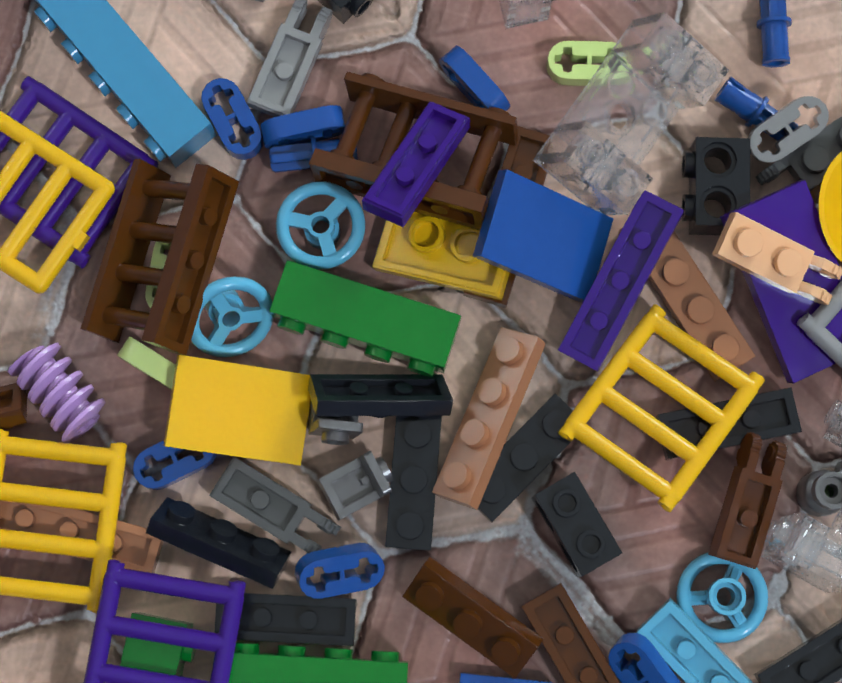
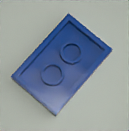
M508 169L498 170L472 257L583 303L597 277L613 218Z

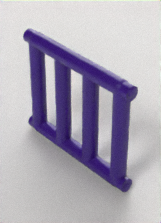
M27 76L20 87L24 92L9 110L8 116L22 124L39 102L59 115L43 136L44 139L58 147L72 127L75 126L94 139L80 158V162L95 170L110 150L130 163L114 185V194L86 234L90 239L81 252L75 249L68 261L83 269L91 258L88 251L118 212L134 159H141L158 168L159 163L41 82ZM0 132V153L11 140L10 137ZM35 154L0 204V214L16 225L26 212L24 208L16 203L47 163L46 160ZM71 178L32 234L33 237L52 250L62 237V234L52 227L82 188L83 184Z
M115 559L108 560L83 683H229L246 583L239 580L229 581L228 586L125 569V563H120V561ZM121 587L222 604L224 607L219 633L116 616ZM112 635L215 652L210 681L107 664Z

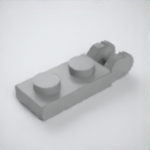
M294 1L285 24L281 23L250 93L247 101L250 108L273 117L294 113L322 48V40L332 19L333 11L331 9L323 7L318 12L312 30L308 34L298 30L307 13L308 1Z

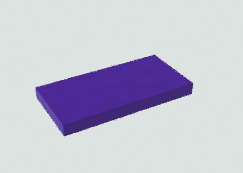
M805 180L797 181L731 211L738 212L815 251L814 255L826 258L839 266L836 256L831 251L824 237L819 213ZM731 212L720 216L724 226ZM808 268L802 281L824 288L827 292L831 293L842 280V276L839 280L829 279L820 275L819 272ZM742 270L787 383L794 384L836 364L797 325L798 320L807 313L812 315L821 304L797 293H787ZM842 309L826 326V329L841 343Z

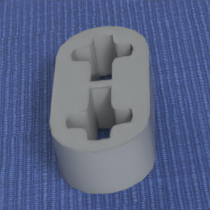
M804 96L793 100L750 131L748 136L750 138V154L762 162L781 160L818 135L826 127L829 120V112L826 105L820 99L813 96ZM801 105L806 109L814 107L817 109L818 113L813 117L815 125L812 128L807 124H803L794 130L791 129L789 124L799 118L800 111L798 108ZM781 129L785 131L786 135L775 143L778 150L774 154L769 150L759 151L757 146L762 142L760 134L763 131L770 135L777 133Z

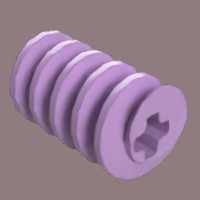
M58 342L44 347V345L36 347L18 358L9 367L7 372L10 376H18L17 385L21 390L30 389L28 398L33 404L42 403L39 412L44 418L53 417L50 426L55 432L64 431L61 440L64 443L73 442L97 423L100 417L98 413L106 402L101 398L89 403L87 399L93 392L94 387L90 384L79 389L77 388L76 384L82 378L83 373L80 370L68 375L65 373L72 360L69 356L57 361L54 359L61 348Z

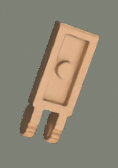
M731 212L712 252L713 256L787 293H797L809 300L824 305H829L832 294L824 288L802 281L807 269L810 268L819 272L820 275L829 279L839 280L842 276L841 266L834 264L826 258L814 255L815 251L738 212Z

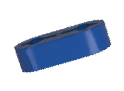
M456 45L439 59V64L445 74L474 106L485 109L496 107L505 111L510 108V103L500 88L460 46Z
M218 78L209 82L202 91L201 100L225 149L236 159L247 160L255 157L263 147V137L260 127L241 91L234 82L228 79ZM223 92L226 97L233 94L229 98V104L233 111L232 114L226 116L220 105L211 106L216 103L215 94ZM238 122L246 134L254 133L249 136L251 144L244 148L239 142L232 144L236 140L232 125Z
M329 105L273 117L261 123L260 128L264 146L266 149H270L273 146L311 142L312 137H315L316 141L337 137L343 133L346 123L342 107Z
M163 440L138 454L134 461L133 472L139 484L149 489L160 490L207 468L214 462L217 454L203 452L204 457L201 460H197L192 455L180 460L178 454L186 451V449L163 446ZM153 457L158 462H164L172 458L174 463L161 470L162 479L157 481L152 476L145 477L144 471L149 468L148 460Z
M354 543L305 554L297 562L294 575L299 587L306 596L313 599H322L375 587L384 575L385 565L383 559L373 546L366 543ZM366 558L369 564L365 566V573L358 574L354 568L359 567V559ZM322 567L325 573L321 574L320 582L313 583L310 577L314 575V568Z
M627 633L622 635L610 650L608 656L609 665L621 683H681L654 645L641 634ZM626 652L628 654L636 652L640 659L639 661L635 659L628 661L624 654Z

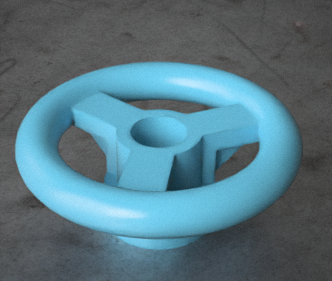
M311 182L292 191L283 201L276 218V234L284 252L296 263L314 269H329L343 264L359 249L365 234V216L360 203L347 189L331 182ZM314 195H328L336 198L324 211L315 212L310 216L293 212L301 201ZM347 208L352 219L351 235L347 243L340 250L336 251L334 244L340 236L337 218ZM319 221H325L329 224L328 230L324 233L315 232L313 227ZM289 227L303 229L307 241L313 247L321 249L323 256H314L302 251L294 243Z
M225 277L208 284L203 293L202 306L191 338L192 343L202 352L215 357H234L252 350L261 343L272 326L274 318L269 312L273 302L271 296L258 282L245 277ZM235 290L245 291L253 295L260 306H244ZM204 307L214 324V329L208 339L203 335L199 325L200 315ZM258 322L254 331L246 338L235 343L223 344L230 331L236 330L245 323Z
M707 552L695 558L684 569L677 585L676 599L677 605L713 642L731 643L749 636L761 624L768 606V590L764 577L757 567L756 569L708 555ZM712 565H728L723 578L715 580L708 590L691 591L693 581L701 571ZM742 572L748 577L754 590V605L747 619L741 612L746 603V591L738 581ZM721 588H726L731 594L730 602L724 606L717 600V592ZM709 605L714 612L726 615L734 627L717 629L708 626L697 617L692 606Z

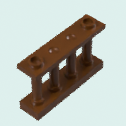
M347 72L344 81L349 100L355 102L337 148L330 152L315 148L309 162L315 182H331L342 186L354 195L364 197L408 134L414 118L418 119L431 101L469 117L470 128L467 133L481 136L463 185H459L456 188L439 183L436 178L414 212L481 230L488 207L487 196L482 195L480 190L498 141L516 146L518 141L517 117L511 116L500 108L489 107L485 109L388 83L374 74L364 73L358 75ZM374 107L396 113L378 161H374L371 164L356 160L353 154L371 109Z
M134 159L80 329L117 343L120 341L124 327L144 330L142 341L175 354L187 355L202 306L203 293L210 280L240 181L205 164L195 165L190 183L170 181V174L141 159ZM164 199L184 201L177 226L156 223ZM151 241L171 244L163 269L143 266ZM137 284L157 287L150 313L130 309Z

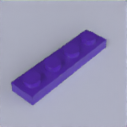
M643 189L558 351L597 372L601 369L685 211Z

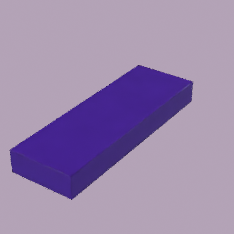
M430 101L362 199L363 210L404 227L469 130L470 118Z

